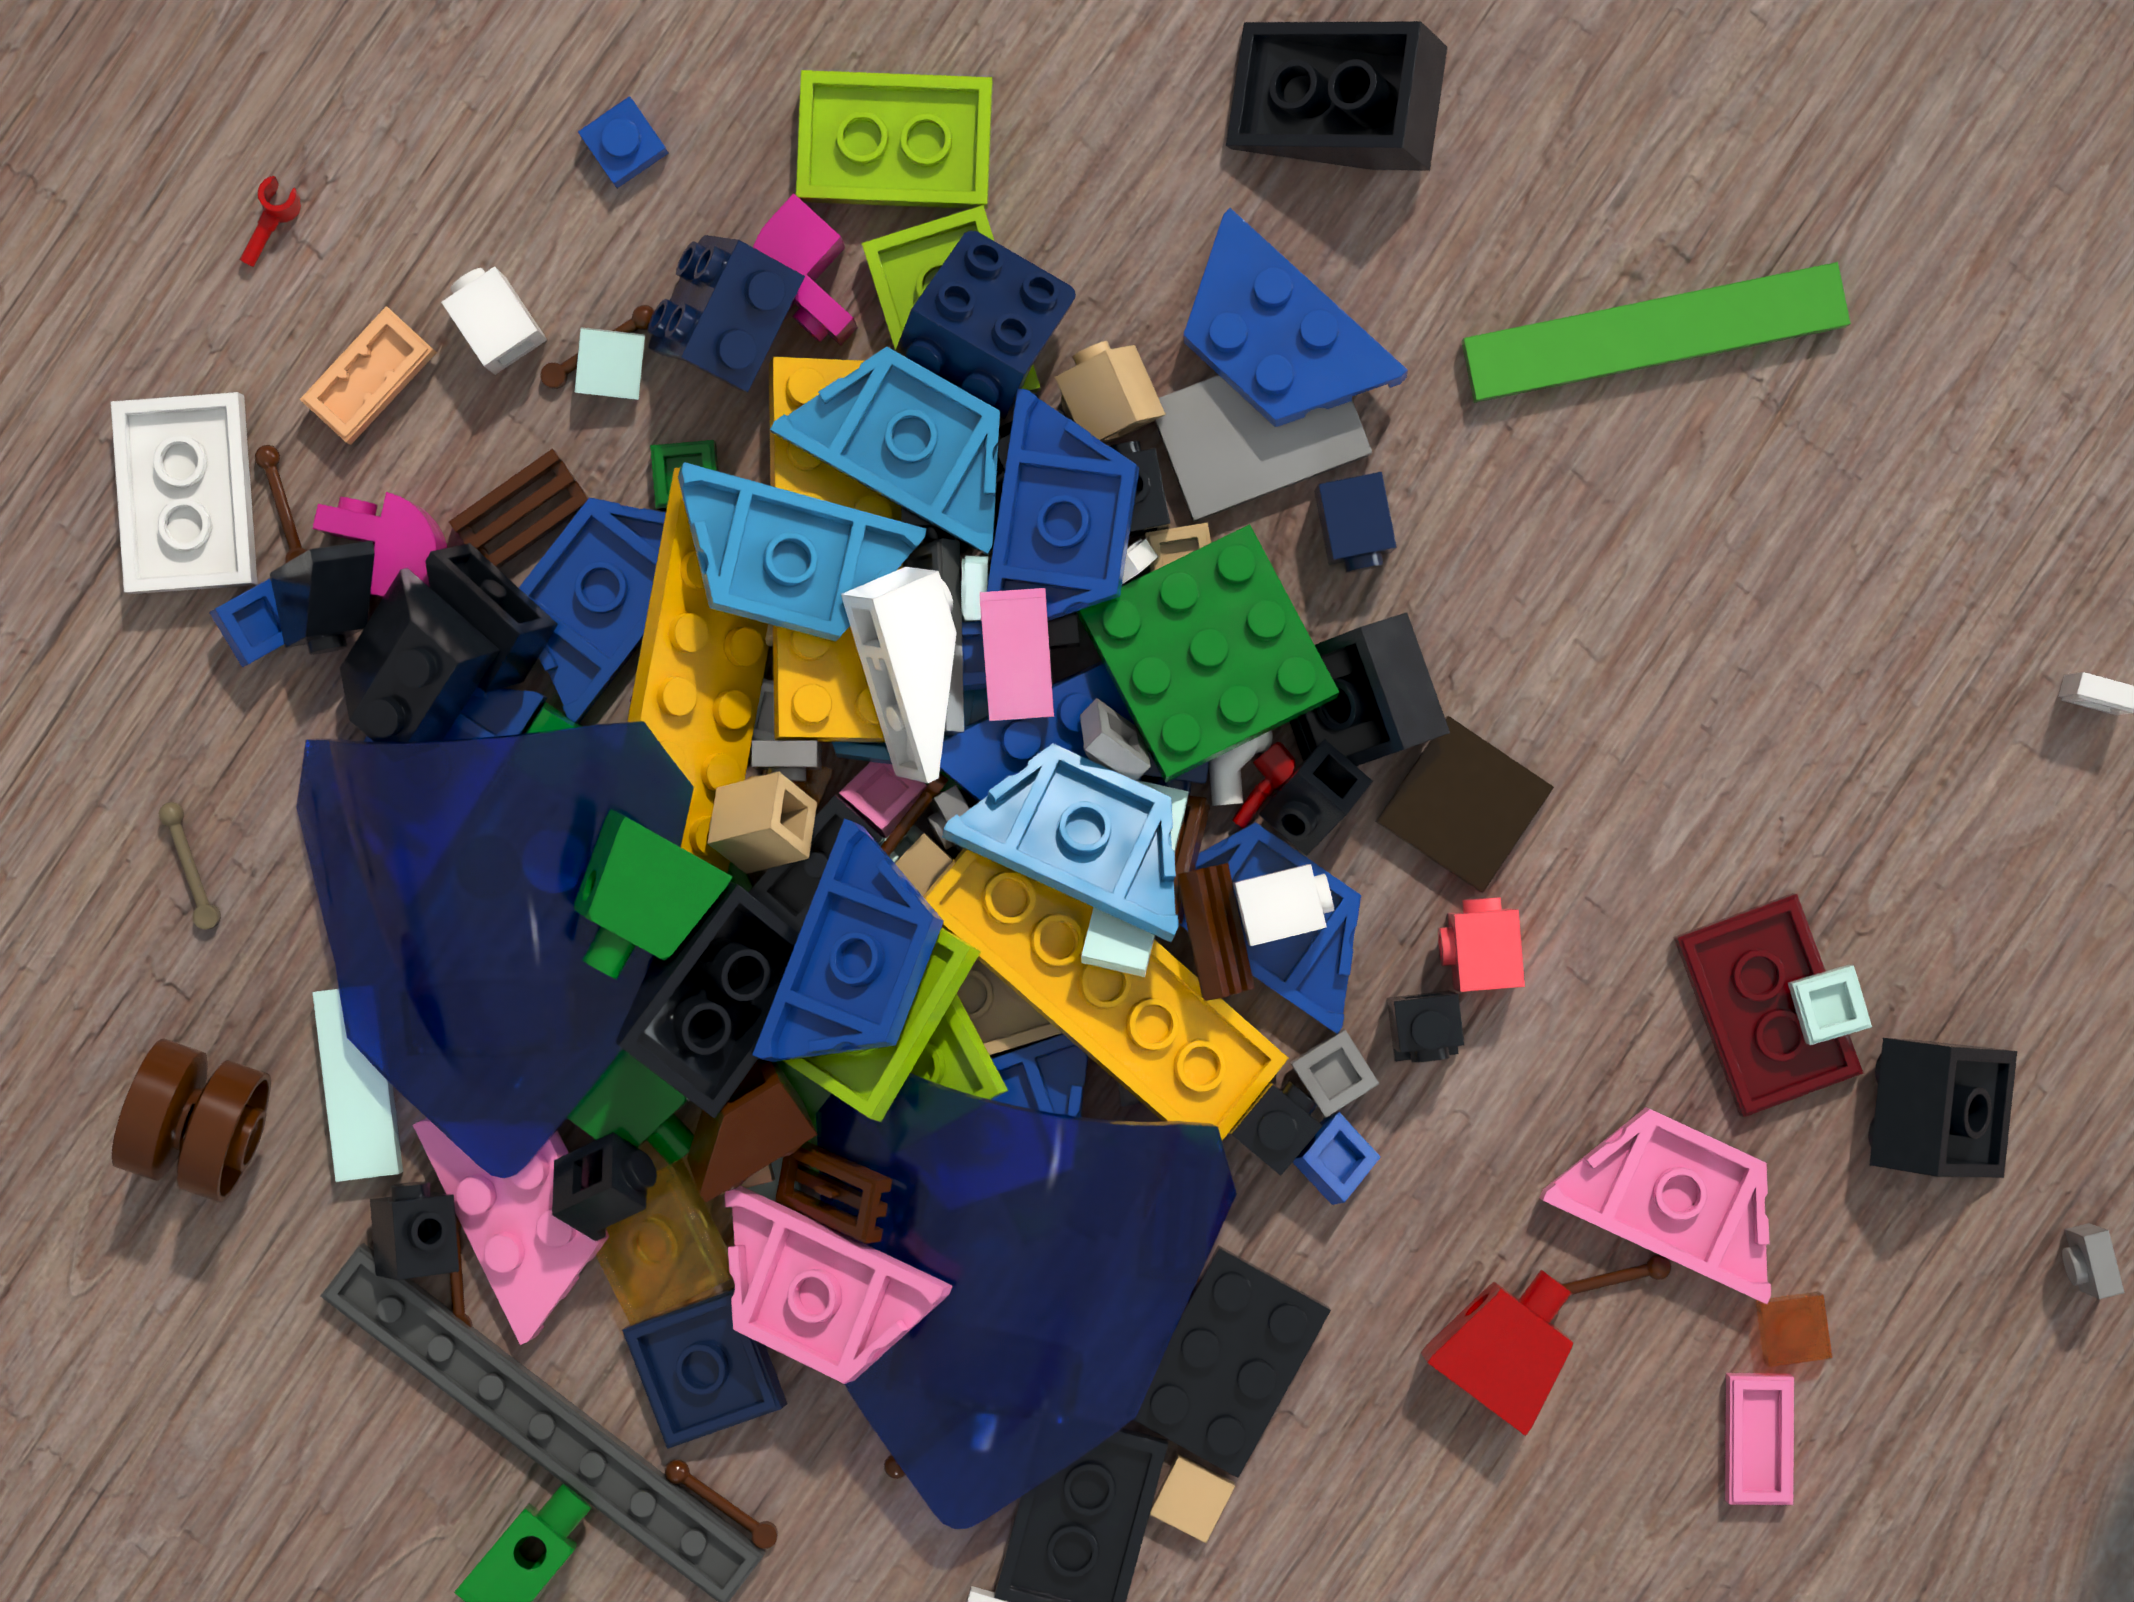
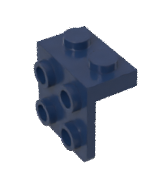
M968 231L961 237L912 307L895 351L998 409L1000 417L1005 419L1016 402L1017 389H1022L1033 363L1072 306L1076 296L1075 290L1069 284L977 231Z
M704 235L698 243L695 241L691 242L683 252L676 268V275L681 278L670 300H662L650 319L648 333L652 334L649 342V349L663 356L686 361L741 391L749 392L805 276L738 239Z

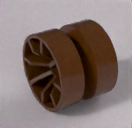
M160 1039L154 1044L143 1060L124 1101L113 1139V1166L158 1181L164 1177L178 1159L177 1186L179 1189L220 1203L224 1202L236 1187L259 1145L265 1126L266 1110L270 1097V1075L226 1060L217 1068L207 1082L208 1061L205 1052L167 1039Z

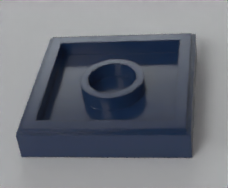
M735 1287L638 1321L622 1329L667 1449L780 1410L788 1404L766 1345L733 1330L731 1298Z

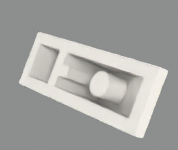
M904 567L842 593L841 597L895 776L930 783L939 779L957 632L951 615L953 609L952 595L946 583L941 579L939 571Z

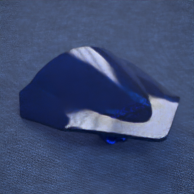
M644 721L457 740L364 742L315 738L305 741L296 808L335 962L347 1038L410 1103L491 1176L507 1178L520 1173L534 1159L623 1050L614 1042L654 958L653 954L636 946L617 980L586 964L582 959L601 926L574 910L575 900L610 809L681 847L694 787Z
M912 1073L907 1077L882 1122L868 1118L831 1094L816 1113L817 1145L893 1179L891 1191L881 1193L880 1201L888 1204L886 1217H878L875 1224L883 1229L881 1241L866 1243V1245L953 1286L949 1296L855 1381L844 1385L870 1425L937 1518L951 1528L968 1529L984 1521L1066 1468L1136 1418L1169 1341L1237 1195L1218 1126L1211 1123L1116 1121L1039 1111L964 1093L923 1079ZM819 1170L820 1174L863 1193V1189ZM820 1194L821 1201L858 1217L859 1209Z

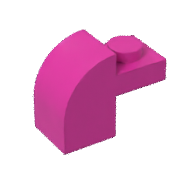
M793 193L763 226L753 248L805 276L790 306L791 308L795 304L799 307L792 317L817 341L821 342L829 335L841 346L858 327L854 318L818 286L815 280L845 249V245L841 236Z
M389 492L385 494L381 517L376 516L378 505L347 497H339L337 508L322 504L317 505L312 529L326 535L354 541H372L375 556L370 595L383 598L399 571L408 568L429 586L425 561L431 551L448 547L439 525L421 507Z

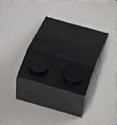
M1421 21L1244 22L1226 146L1232 150L1369 170L1430 171L1448 47Z
M730 881L668 959L664 961L654 955L614 1043L709 1116L716 1118L759 1059L752 1054L799 933L740 885Z

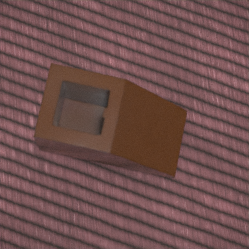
M759 1058L716 1118L709 1116L703 1110L701 1111L687 1161L699 1194L706 1203L725 1191H731L739 1187L749 1176L777 1159L795 1153L805 1142L817 1136L803 1100L776 1062Z

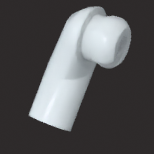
M1272 731L1209 761L1212 806L1243 803L1241 768L1255 754L1259 752L1265 753L1271 747L1273 741Z

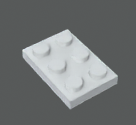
M239 392L112 401L111 414L124 592L128 594L258 585L244 395Z

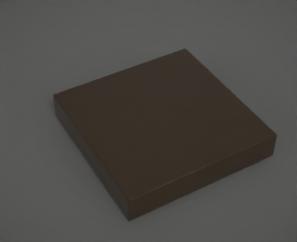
M1446 716L1445 719L1450 733L1429 741L1375 822L1483 893L1554 787L1450 716Z

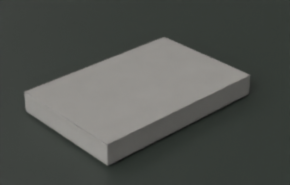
M1219 375L1159 398L1166 415L1155 420V424L1193 523L1372 454L1353 400L1330 409L1317 408L1311 410L1304 418L1274 427Z

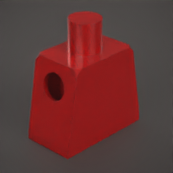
M1543 1270L1539 1271L1519 1299L1496 1282H1493L1424 1347L1421 1354L1428 1364L1526 1436L1533 1427L1573 1346V1342L1568 1336L1550 1323L1572 1292Z

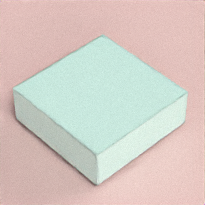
M581 327L574 392L639 400L645 335Z
M1854 965L1842 966L1788 982L1806 1044L1813 1045L1872 1027Z

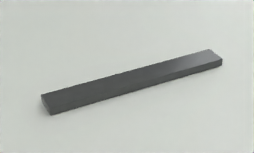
M365 1243L357 1247L320 1297L717 1602H729L763 1558L766 1551L757 1547L753 1541L680 1485L670 1483L666 1479L665 1474L473 1326L469 1327L457 1318L451 1309L413 1280H394L376 1276L374 1250Z

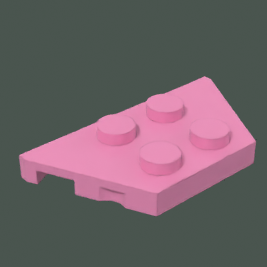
M1645 1107L1546 1186L1539 1197L1553 1206L1768 1304L1771 1297V1284L1767 1282L1766 1245L1769 1244V1219L1765 1215V1197L1768 1194L1767 1163Z
M442 1116L425 1118L413 1124V1127L445 1193L454 1194L455 1213L519 1344L527 1343L539 1335L544 1328L543 1323L558 1302L565 1298L579 1279V1273L586 1263L596 1256L609 1238V1234L606 1230V1237L594 1241L552 1215L554 1160L569 1153L553 1121L524 1120L520 1123H507L502 1119L477 1118L473 1121L442 1120Z
M741 1185L725 1192V1207H732L734 1246L728 1247L729 1273L735 1283V1291L731 1298L733 1330L843 1384L855 1381L949 1296L952 1285Z

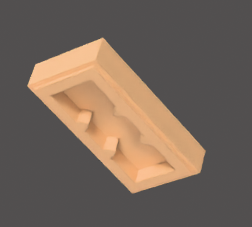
M386 306L300 400L346 443L352 445L437 352Z

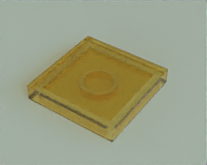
M682 1158L656 1170V1183L652 1187L647 1188L646 1209L606 1227L609 1238L596 1254L631 1326L733 1278L729 1273L728 1249Z

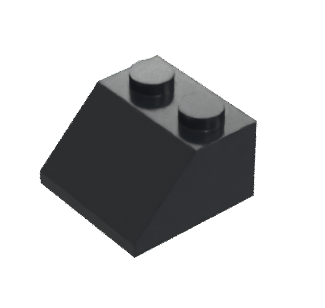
M408 568L401 569L340 666L349 720L395 761L437 748L488 671L500 649Z
M1407 612L1356 628L1315 644L1339 690V695L1336 699L1289 721L1303 761L1324 739L1355 766H1359L1450 733Z
M1883 1038L1882 1052L1877 1059L1875 1067L1878 1089L1875 1117L1870 1123L1868 1132L1869 1144L1871 1146L1869 1165L1936 1177L2004 1178L2017 1051L1922 1040Z

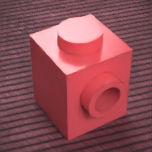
M1501 897L1462 900L1463 912L1447 913L1448 927L1438 929V946L1441 965L1452 966L1454 990L1466 992L1525 987L1518 909H1502Z

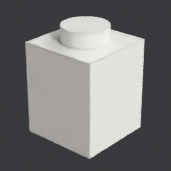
M495 266L487 272L483 268H477L463 275L451 286L450 289L453 294L441 302L483 366L494 375L547 341V338L506 277Z
M1311 864L1233 882L1249 946L1327 928L1324 914L1334 911L1327 877L1325 874L1314 876Z

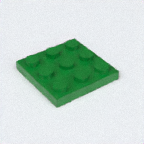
M1250 524L1122 586L1120 597L1079 610L1077 613L1165 783L1336 699L1339 695V690Z

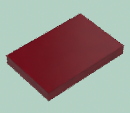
M1797 894L1786 895L1674 937L1740 1116L1746 1117L1863 1074L1849 1034L1813 1045L1805 1043L1788 982L1822 973L1826 970Z

